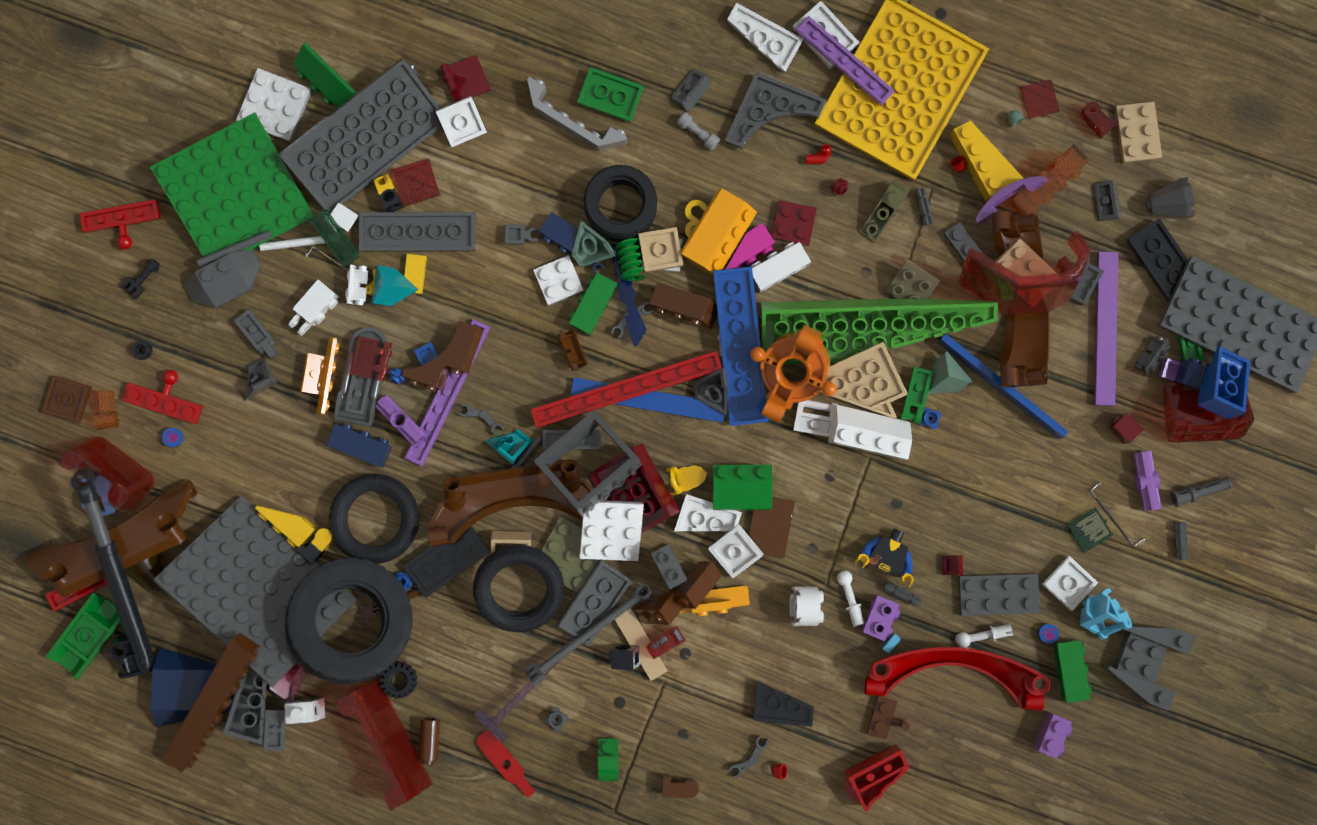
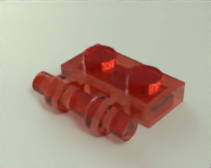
M359 336L350 374L371 379L372 371L378 372L376 380L384 381L385 374H388L389 368H387L389 357L392 356L393 352L391 351L392 343L385 342L384 348L381 349L378 348L379 340ZM376 354L382 355L379 366L374 365Z

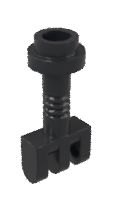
M153 258L144 262L146 267L135 280L128 276L121 284L123 289L131 285L126 292L128 294L134 292L132 297L135 300L145 291L141 286L144 280L153 271L157 273L160 270L159 267L161 265Z

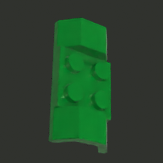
M93 592L45 657L62 665L71 672L74 679L78 680L120 624L114 603L108 598Z

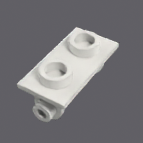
M350 265V269L347 272L348 288L345 293L347 304L363 305L366 302L367 288L360 287V284H367L368 270L366 266Z

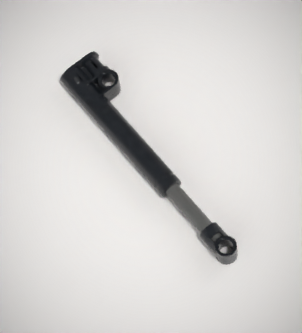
M82 467L71 477L70 484L76 490L80 504H84L97 542L95 550L124 631V635L113 639L108 649V654L114 660V663L118 665L120 671L118 677L120 679L146 674L153 671L156 659L119 551L117 550L115 540H111L98 505L97 500L99 496L93 482L94 473L91 469ZM78 476H83L87 482H81ZM116 646H121L123 650L117 649Z

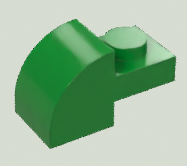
M618 738L598 739L599 782L619 781Z

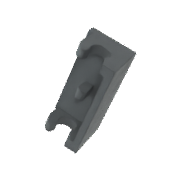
M266 708L263 750H284L285 710L284 708Z

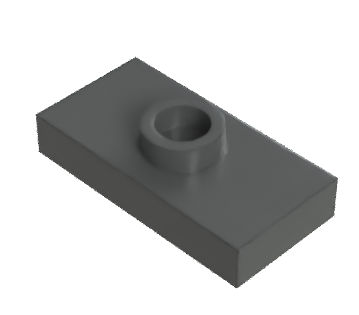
M1086 262L1067 296L1085 305L1104 270Z

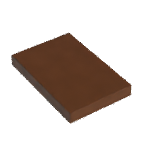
M772 497V510H753L748 536L762 551L763 555L785 558L795 501Z

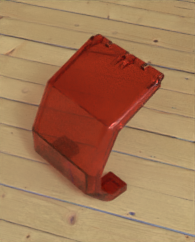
M1076 231L1070 235L1067 242L1078 257L1074 267L1068 258L1064 256L1059 259L1055 267L1060 274L1021 277L979 251L977 252L974 248H970L959 277V283L984 301L998 302V310L1005 315L1050 312L1070 300L1083 275L1090 254V248L1080 233Z

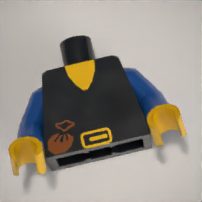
M893 529L890 538L885 536L875 537L864 544L859 556L854 561L857 563L861 560L863 562L862 568L869 564L901 578L900 585L907 581L909 587H911L914 581L911 553L908 551L907 546L900 543L904 532L898 529Z

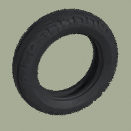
M382 474L362 475L349 481L336 494L329 511L330 532L339 549L349 557L364 558L373 561L375 564L389 562L402 555L414 541L419 527V509L410 490L397 479ZM371 491H380L392 497L401 513V524L395 537L388 543L378 547H371L360 543L354 538L348 527V512L352 503L362 494Z
M510 545L494 551L480 564L473 581V597L481 615L495 627L508 632H528L545 625L559 610L564 596L563 577L555 561L545 552L527 545ZM511 565H526L538 571L544 578L547 587L542 602L526 612H511L502 608L494 600L490 588L493 578L499 571Z

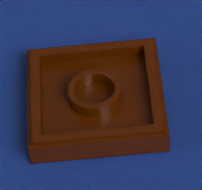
M53 375L41 412L81 423L92 386Z

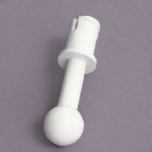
M840 571L837 575V582L844 588L849 604L846 610L849 611L853 627L863 625L865 622L860 609L861 604L856 603L850 584L852 582V575L849 571Z
M1010 623L997 627L990 626L991 630L969 635L961 632L957 634L955 642L959 647H968L971 642L993 638L996 641L998 638L1013 636Z

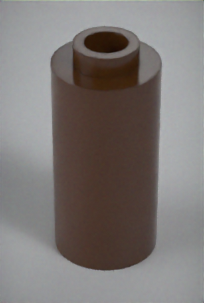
M420 719L418 760H422V764H434V761L438 760L440 719Z

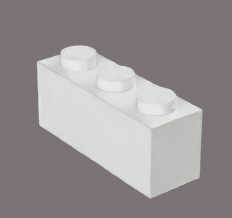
M792 242L784 247L783 252L778 254L776 251L767 256L768 260L761 263V261H758L750 267H752L754 285L758 292L761 293L809 266L811 261L801 243L794 244Z

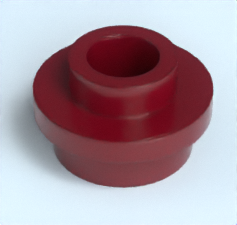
M839 178L831 185L830 189L834 196H841L848 190L847 186L849 183L847 180Z

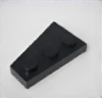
M757 680L753 721L812 727L814 706Z

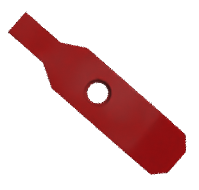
M485 730L477 737L476 744L507 782L516 784L529 798L536 791L525 779L522 766L500 742L493 731ZM508 760L510 766L504 767L503 761Z

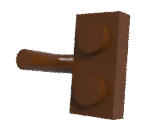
M877 696L867 734L887 740L891 724L904 730L910 728L909 723L905 720L893 717L897 701Z

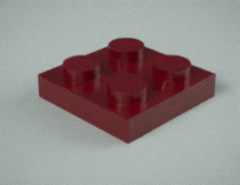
M779 200L772 238L789 243L794 242V244L800 242L801 245L809 246L817 208Z

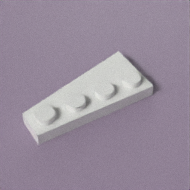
M736 3L727 19V22L785 74L802 44L803 38Z

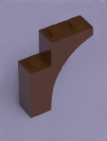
M460 321L451 342L439 356L425 365L404 369L402 377L408 379L407 383L418 386L420 383L425 385L424 388L436 392V389L443 391L450 372L457 375L469 373L483 330L478 326Z
M699 561L686 576L687 580L650 601L638 604L634 610L638 614L640 621L644 624L670 625L683 608L696 609L722 575L712 561Z

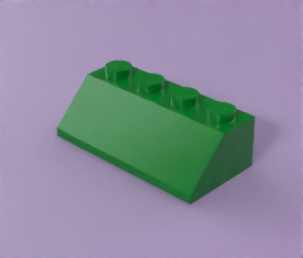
M306 42L302 44L293 63L297 68L295 72L301 79L307 78L311 82L309 86L316 93L320 91L324 95L322 99L329 106L333 104L338 108L357 93Z

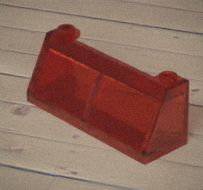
M377 679L336 701L335 704L343 716L350 717L356 714L392 784V787L386 791L384 796L385 802L391 811L430 787L433 782L422 761L418 760V753L387 693L383 692L384 689L380 686L382 684L380 679Z

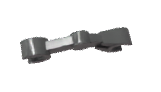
M650 302L643 303L635 310L627 311L619 325L612 328L611 335L616 329H619L621 334L618 336V339H620L624 335V328L632 318L651 315L654 310L649 312L644 310V307L650 305Z
M466 404L460 405L468 409L466 414L458 413L460 416H476L484 419L490 425L492 433L496 436L499 435L495 432V427L500 426L505 431L504 426L496 423L487 411L476 410Z
M757 736L755 739L756 747L751 757L744 762L732 764L729 767V771L733 768L739 770L737 774L732 776L733 778L740 777L747 768L757 764L762 749L768 746V739H766L764 745H759L758 741L761 736Z

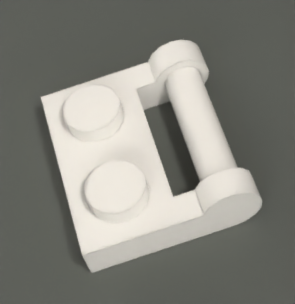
M811 400L798 402L793 431L829 437L835 406L838 404H827ZM803 408L828 411L829 417L805 413Z

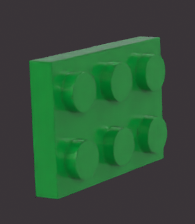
M590 67L577 104L632 123L644 86Z

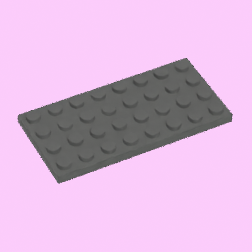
M401 58L280 152L279 156L330 215L338 203L344 204L442 127L436 110L441 108L406 61Z
M1194 256L1188 258L1158 324L1159 327L1213 354L1216 348L1220 346L1250 360V372L1292 393H1298L1317 350V317Z

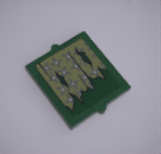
M1097 508L1092 509L1067 525L1074 536L1073 540L1077 541L1084 553L1113 536V533L1106 524L1107 520L1103 519Z

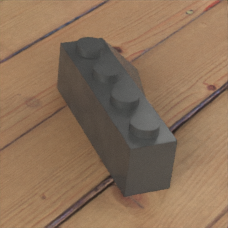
M248 667L247 669L250 671L243 680H240L239 684L241 686L236 692L223 734L262 745L266 682Z

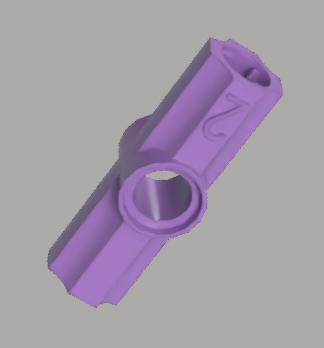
M388 395L382 397L377 402L375 407L414 447L421 445L427 437L425 432ZM404 417V423L398 425L399 419Z
M1152 452L1133 453L1136 468L1135 485L1137 490L1140 491L1143 511L1162 509L1158 491L1160 479L1157 471L1154 469Z

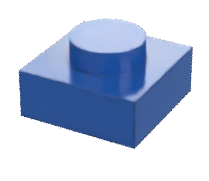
M432 342L414 350L421 366L439 356Z

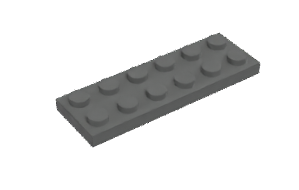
M359 212V251H476V213Z

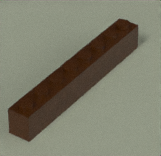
M241 632L229 642L162 760L181 773L189 767L191 769L198 760L196 755L203 751L206 746L205 740H208L215 731L213 726L217 725L222 719L223 709L226 710L232 702L230 699L231 695H234L241 686L239 684L240 680H243L249 673L248 666L252 665L257 659L258 654L256 653L260 648L257 643Z

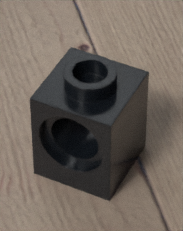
M616 645L609 652L611 669L635 670L640 666V646Z

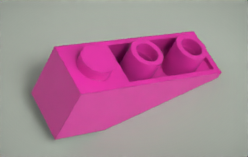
M763 223L746 233L726 269L739 268L744 264L748 266L757 260L756 257L763 254L764 256L773 250L772 247L775 241Z

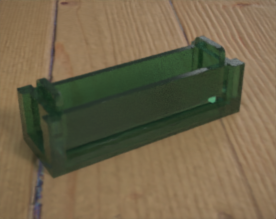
M327 209L321 211L319 215L308 221L309 224L315 227L339 260L342 269L348 267L361 257Z

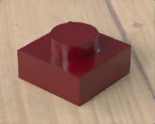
M963 555L942 556V574L963 575Z

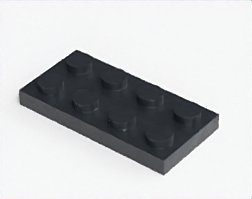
M1159 218L1128 238L1126 242L1167 302H1169L1188 259Z
M471 526L456 542L430 546L403 567L424 597L427 598L490 553V550L473 526Z

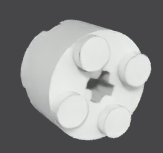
M793 586L791 590H794V594H790L789 599L790 617H794V621H791L792 626H818L819 623H823L824 614L821 611V603L824 600L823 591H819L817 586Z

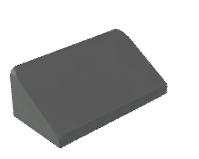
M693 69L670 99L689 112L711 85V82L706 75Z
M1109 180L1095 183L1094 190L1099 221L1121 219L1116 181Z

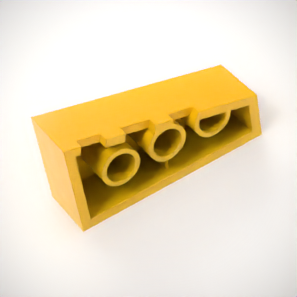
M971 120L953 129L950 133V138L960 156L965 158L967 169L985 202L1004 187L1024 179Z

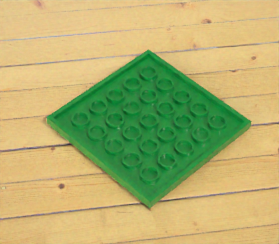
M256 112L150 166L203 257L270 230L271 238L242 249L250 251L315 216L286 164L279 156L278 150Z

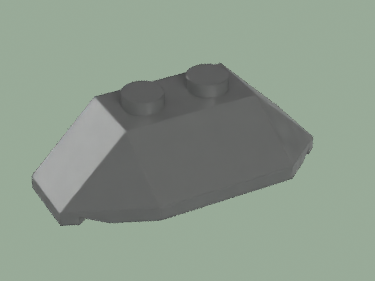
M253 249L230 253L194 272L183 285L193 302L218 308L252 289L261 264Z

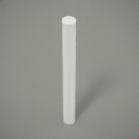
M337 234L267 242L260 245V250L266 251L338 242Z

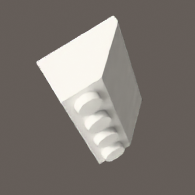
M836 405L828 443L899 460H908L912 444L911 424L907 421Z

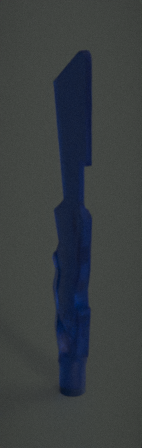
M613 244L611 247L615 252V256L612 258L614 275L617 274L621 302L626 304L628 315L625 318L633 346H637L647 329L633 301L637 293L631 286L632 282L621 279L622 273L620 272L621 265H619L618 261L620 258L617 256V244Z

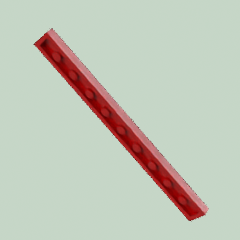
M717 351L530 410L535 426L538 429L711 374L721 369L722 366Z

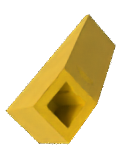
M263 506L255 507L259 511L258 516L264 521L269 520L273 524L272 528L277 533H283L287 536V542L293 547H300L302 544H306L319 530L304 516Z

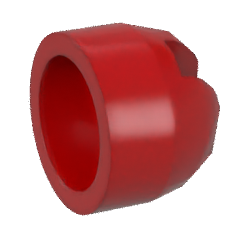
M957 156L952 159L950 166L955 172L960 173L966 170L967 162L963 156Z
M785 763L773 765L771 768L772 776L776 779L784 780L787 776V765Z

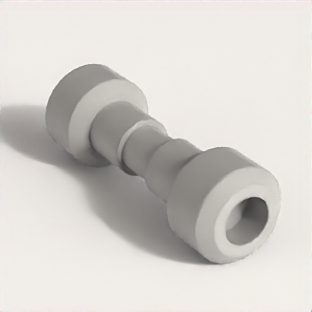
M687 112L678 118L677 125L682 129L687 128L690 132L695 133L710 151L714 150L719 144L720 139L715 134L710 135L705 130L699 128L692 121V116Z

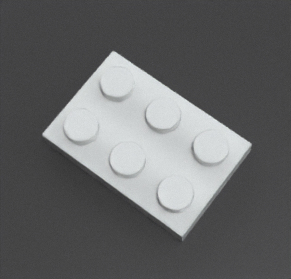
M822 1L792 26V29L795 31L806 17L809 16L850 52L859 45V41ZM803 39L829 69L834 67L831 62Z

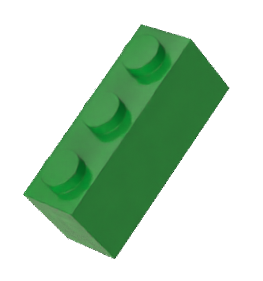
M596 273L595 277H590L586 285L589 287L586 293L582 292L577 301L579 303L577 310L573 309L568 318L571 327L590 337L618 287L616 282L599 273Z
M1077 639L1052 643L1061 700L1065 703L1090 700L1089 694H1092L1090 683H1087L1086 675H1088L1089 671L1083 655H1085L1084 644L1081 643V640Z

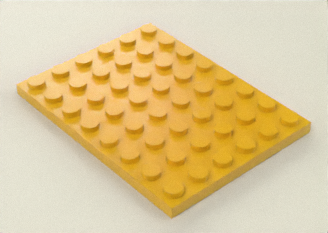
M885 0L854 56L895 90L894 93L880 106L843 74L824 106L820 118L816 120L814 125L915 181L989 48L902 0Z

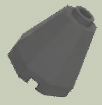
M1188 177L1180 178L1150 194L1149 200H1146L1147 211H1151L1154 216L1182 219L1194 217L1195 210L1191 211V206H1195L1191 184L1187 183Z

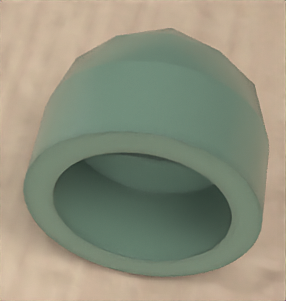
M1017 110L1011 111L1007 116V121L1011 127L1024 119V116Z

